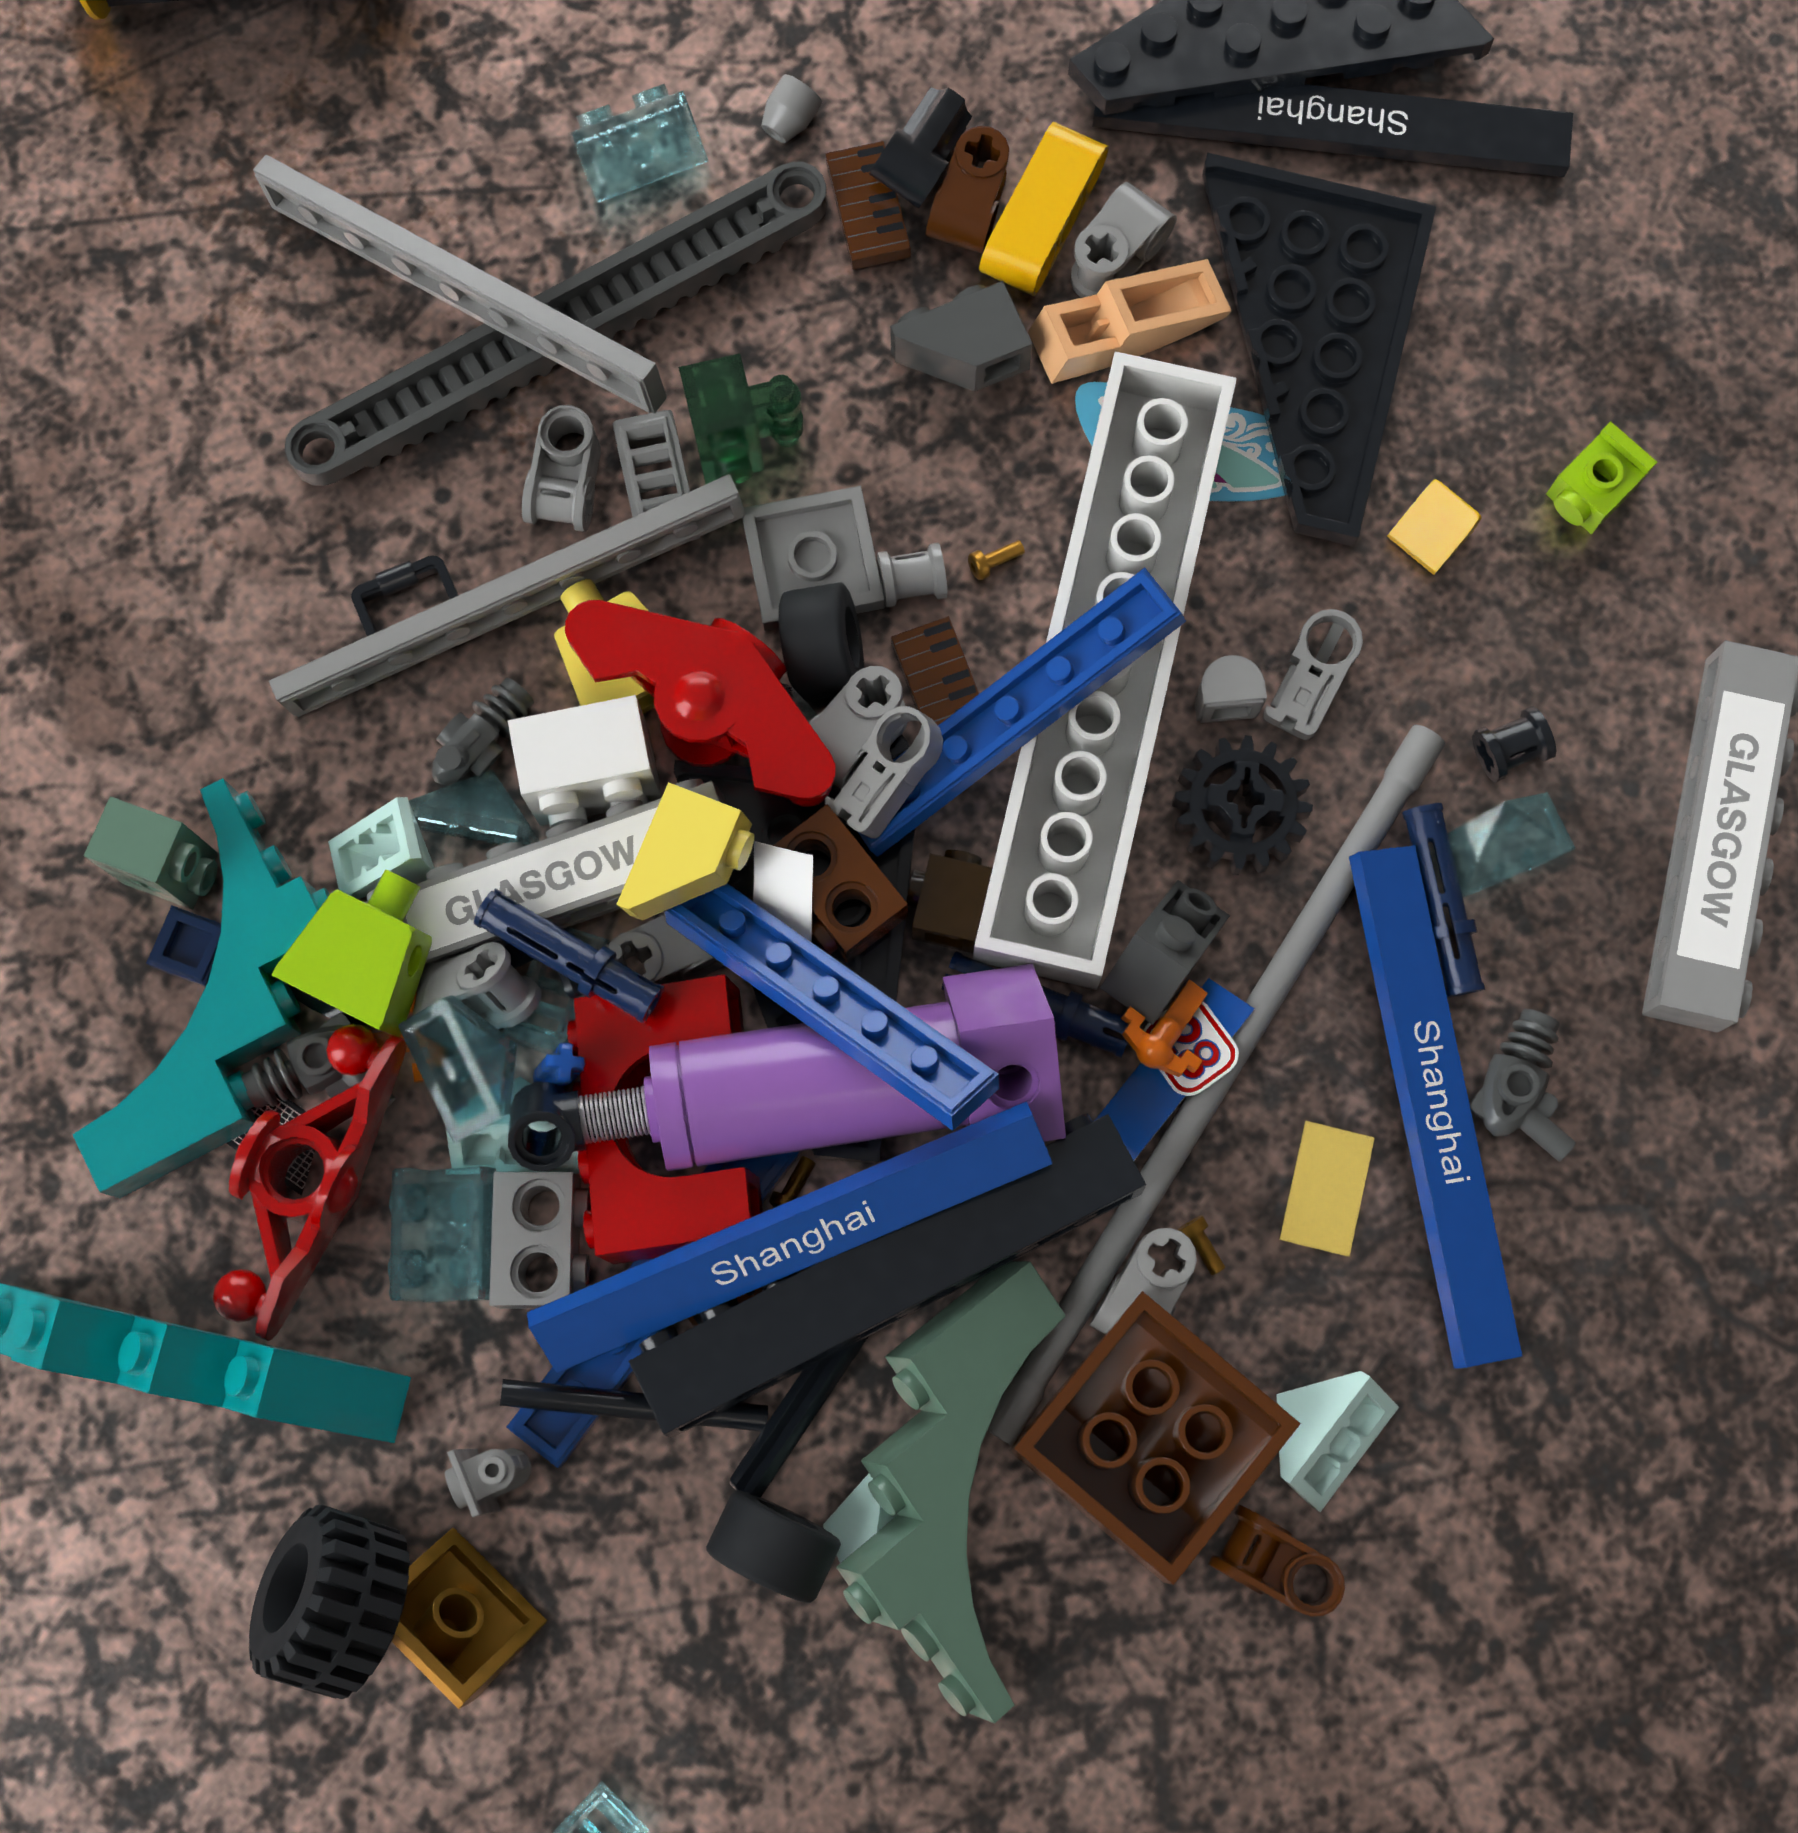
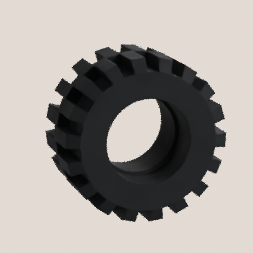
M322 1504L315 1505L313 1509L309 1508L303 1512L285 1533L274 1550L256 1593L249 1630V1656L255 1673L263 1678L335 1699L348 1698L352 1692H357L365 1684L369 1676L373 1674L384 1657L402 1615L407 1594L410 1565L407 1541L404 1535H401L397 1529Z

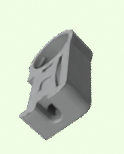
M1330 609L1322 610L1308 619L1302 627L1297 646L1289 662L1297 666L1290 665L1270 704L1272 707L1266 705L1263 713L1265 721L1300 739L1310 740L1313 738L1347 671L1360 654L1363 644L1362 631L1354 618L1346 612ZM1332 622L1333 624L1316 658H1314L1308 650L1309 633L1314 626L1320 623ZM1345 628L1351 636L1353 643L1350 654L1344 660L1338 662V664H1326Z
M900 706L886 711L877 720L872 734L861 747L868 754L835 800L826 796L825 805L828 804L833 812L846 820L847 824L854 830L870 838L879 837L924 774L937 763L943 746V737L939 726L933 719L910 706ZM920 721L922 725L912 745L902 756L893 761L890 753V743L895 731L907 722Z

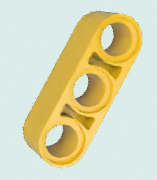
M1052 122L986 244L981 257L979 271L1035 296L1047 278L1101 174L1108 155L1109 146L1057 122Z

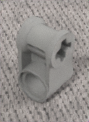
M1125 182L1121 184L1109 197L1098 215L1080 232L1075 241L1074 257L1076 261L1071 270L1070 281L1075 293L1080 298L1096 295L1105 281L1135 275L1144 263L1151 260L1166 243L1175 227L1177 216L1131 183Z
M559 405L550 409L541 418L531 469L528 471L523 489V522L535 524L538 519L573 524L576 531L586 532L588 530L594 507L595 482L601 457V446L589 416L582 409L572 405ZM578 433L584 436L582 443L573 450L562 451L555 448L557 442L564 435Z
M869 666L860 669L851 676L848 683L823 712L816 715L809 722L833 757L836 765V775L833 784L841 790L868 754L861 747L872 734L877 720L886 711L905 706L902 700L903 689L900 680L892 670L882 666ZM907 723L901 725L895 731L890 746L902 735Z
M665 913L643 925L619 934L612 939L607 947L616 952L615 960L627 966L626 960L628 958L637 956L639 961L644 963L646 973L642 976L656 984L701 978L724 966L668 925Z
M485 943L473 951L445 961L433 962L424 968L413 1009L411 1030L418 1039L435 1047L457 1046L465 1040L500 1028L513 1027L523 1022L539 1005L541 988L531 977L521 976L511 965L510 953L501 943Z
M1160 1228L1144 1235L1136 1244L1122 1272L1117 1274L1092 1318L1090 1326L1106 1334L1141 1291L1146 1293L1173 1316L1176 1309L1175 1305L1194 1272L1197 1262L1196 1249L1191 1240L1181 1231L1172 1228ZM1168 1241H1171L1176 1245L1173 1256L1181 1262L1180 1267L1177 1271L1172 1269L1164 1270L1158 1276L1152 1271L1155 1266V1260L1147 1254L1151 1245L1163 1247Z

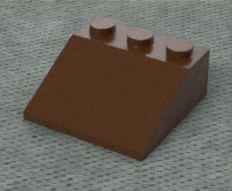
M1141 1291L1045 1405L1009 1451L1163 1583L1174 1585L1301 1423L1146 1293Z

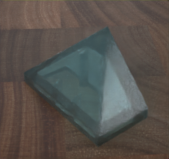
M493 770L485 772L480 778L476 775L409 800L421 831L496 845L521 842L523 846L539 841L535 832Z
M1548 792L1507 800L1448 833L1463 898L1575 849Z

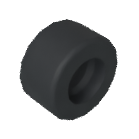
M838 582L790 590L782 594L778 617L780 643L787 676L793 692L802 702L836 697L848 683L851 676L864 668L860 626L849 590L844 583Z
M738 1490L730 1495L709 1539L706 1550L712 1558L741 1576L786 1597L811 1603L819 1594L840 1549L841 1542L832 1533L806 1518L764 1498Z

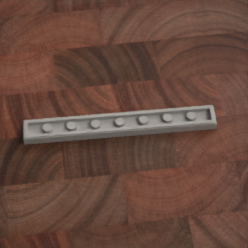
M265 155L253 169L259 185L274 210L648 413L652 412L655 414L666 400L667 396L657 365L651 360L268 155Z
M731 475L723 476L269 680L275 698L291 714L300 717L560 600L562 593L567 588L581 580L591 579L596 584L744 517L743 515L746 513L739 492Z

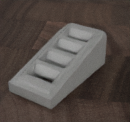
M671 410L657 411L655 414L648 413L619 419L612 423L632 517L690 492L676 424ZM671 460V468L638 475L636 473L637 467ZM672 486L677 488L678 493L642 500L641 497L643 492Z

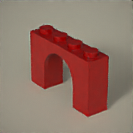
M725 974L661 984L665 988L662 997L650 1017L643 1024L637 1021L634 1016L598 995H593L591 998L586 996L574 998L575 1019L568 1021V1042L573 1044V1056L585 1057V1067L580 1073V1081L573 1084L572 1091L578 1090L580 1095L583 1097L587 1095L588 1098L590 1094L594 1098L595 1093L597 1095L602 1093L603 1096L604 1092L608 1096L609 1091L611 1093L616 1091L617 1094L618 1089L621 1091V1094L622 1090L626 1091L627 1088L631 1092L632 1087L636 1092V1087L640 1089L644 1084V1077L651 1076L649 1046L673 1042L679 1045V1041L744 1032L740 989ZM626 1136L624 1139L620 1137L619 1140L617 1138L610 1141L606 1139L605 1142L602 1140L596 1143L592 1141L591 1144L588 1143L587 1150L578 1151L579 1172L584 1184H589L591 1209L585 1210L583 1215L585 1239L588 1247L595 1249V1256L613 1265L657 1258L763 1213L759 1177L746 1167L679 1177L656 1176L647 1173L639 1165Z

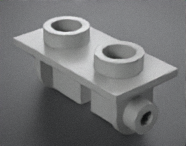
M477 1448L453 1449L447 1452L452 1464V1468L445 1470V1479L449 1491L458 1508L462 1509L468 1506L472 1517L501 1511L497 1497L524 1485L531 1474L530 1459L519 1449H491L480 1454Z

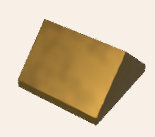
M453 1527L409 1566V1580L404 1608L391 1642L458 1709H461L474 1701L545 1625L547 1620Z

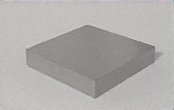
M861 486L744 507L746 514L743 515L742 519L764 631L779 629L780 599L784 592L842 582L851 594L857 614L885 608V600Z

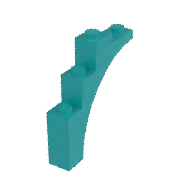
M223 778L200 789L216 832L223 876L221 933L208 983L187 1027L155 1071L116 1107L72 1134L99 1192L113 1197L122 1198L248 1132L256 1121V1117L251 1109L255 1106L246 1093L247 1089L242 1079L243 1072L240 1070L234 1073L233 1069L301 1035L293 1018L294 1015L301 1012L300 1005L290 986L282 980L275 981L276 977L272 976L276 965L330 894L325 887L316 891L301 876L284 884V882L293 877L276 845L266 848L257 828L266 824L257 803L249 791L239 794Z
M0 1283V1354L11 1357L12 1361L40 1370L115 1383L148 1394L222 1407L255 1418L395 1443L411 1381L410 1376L190 1328Z

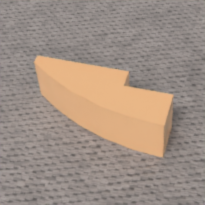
M1205 259L1105 281L1096 295L1044 306L1028 333L1050 383L1053 384L1111 367L1115 351L1141 356L1162 348L1226 318L1232 310L1209 260Z

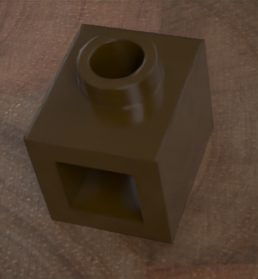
M950 849L945 851L944 856L930 853L926 872L914 869L906 902L908 907L916 909L912 926V939L973 953L993 868L981 865L982 858L965 851Z

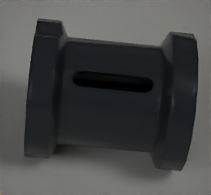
M1534 706L1522 710L1520 718L1491 731L1483 727L1476 730L1472 735L1476 756L1486 775L1494 782L1505 779L1508 770L1536 758L1543 762L1554 758L1557 752L1551 728L1543 714Z

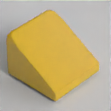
M1434 479L1393 527L1387 537L1430 573L1435 575L1474 532L1482 517L1474 508L1442 482Z

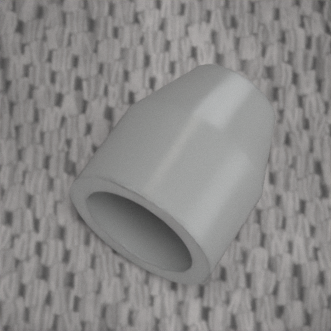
M784 74L766 101L761 127L775 140L787 143L807 128L822 105V100L805 83L793 76Z

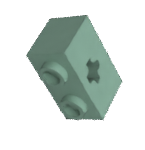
M111 796L83 855L124 885L192 910L199 896H205L211 889L218 869V864L215 861L218 852L182 822Z

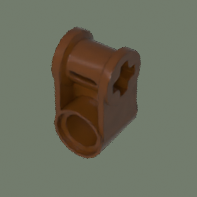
M976 126L968 129L960 136L945 179L940 184L932 204L926 227L927 237L983 254L993 231L999 201L1006 183L1009 146L1006 138L1000 131L988 126ZM979 161L985 162L983 168H977Z
M1239 1504L1235 1511V1515L1239 1520L1221 1555H1212L1208 1565L1258 1594L1262 1595L1265 1593L1299 1613L1314 1617L1324 1616L1334 1611L1342 1601L1345 1591L1344 1576L1338 1565L1329 1557L1293 1538V1534L1281 1526ZM1256 1536H1258V1539L1252 1551L1250 1552L1246 1562L1243 1564V1560L1253 1540ZM1307 1564L1319 1566L1327 1577L1328 1586L1326 1593L1320 1600L1314 1603H1303L1295 1594L1293 1587L1295 1574L1301 1567Z

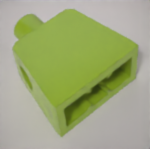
M385 869L367 904L336 889L328 896L276 965L272 976L380 1031L400 1037L432 945V937L403 922L421 887Z

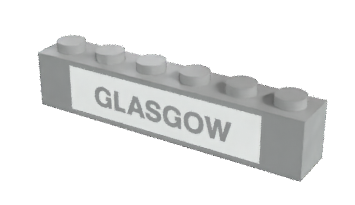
M1725 640L1705 660L1642 1010L1643 1016L1717 1033L1738 1023V1018H1743L1748 1011L1753 990L1752 982L1745 980L1749 956L1753 957L1756 954L1763 934V922L1761 919L1756 918L1759 896H1763L1767 892L1774 868L1773 860L1766 858L1770 835L1773 836L1777 832L1784 811L1783 799L1777 798L1780 776H1784L1788 771L1794 753V740L1787 738L1790 716L1793 717L1798 712V656Z
M690 779L675 784L727 805L724 794L713 781L703 784L702 779ZM661 799L643 804L641 800L622 802L610 807L606 811L607 817L586 825H583L581 821L562 823L547 830L545 833L547 838L526 846H523L521 842L502 844L487 851V859L466 867L462 863H451L436 867L427 872V880L416 884L421 888L403 920L404 923L432 937V945L424 968L433 962L445 961L473 951L485 943L497 942L503 946L509 944L487 930L475 926L473 923L481 903L495 888L502 891V894L553 922L562 929L621 909L616 904ZM374 890L370 891L366 895L368 901Z

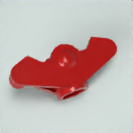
M603 600L584 601L577 604L569 612L565 620L567 640L592 679L596 683L631 677L654 698V706L661 722L660 730L665 744L680 761L694 767H713L729 761L735 754L749 759L754 790L789 798L794 804L803 807L818 805L825 800L826 796H829L836 775V765L833 757L779 681L787 671L784 663L765 643L749 631L723 618H715L709 626Z
M350 1024L340 1027L328 1039L326 1050L328 1061L335 1070L344 1075L354 1076L367 1071L363 1080L279 1126L280 1113L273 1110L265 1111L257 1118L246 1136L242 1139L237 1148L229 1178V1192L232 1196L241 1200L249 1190L251 1192L271 1281L266 1291L262 1279L253 1271L238 1269L222 1276L214 1287L213 1302L218 1313L226 1320L241 1323L256 1317L258 1318L255 1327V1335L257 1337L270 1341L278 1334L344 1216L358 1198L362 1177L405 1056L407 1045L405 1039L391 1035L383 1046L379 1047L377 1038L365 1026ZM353 1116L342 1142L326 1134ZM314 1149L323 1160L324 1175L322 1182L316 1191L309 1196L295 1200L291 1199L287 1193L285 1183L288 1167L295 1157L306 1150ZM287 1218L305 1223L293 1249L291 1247Z

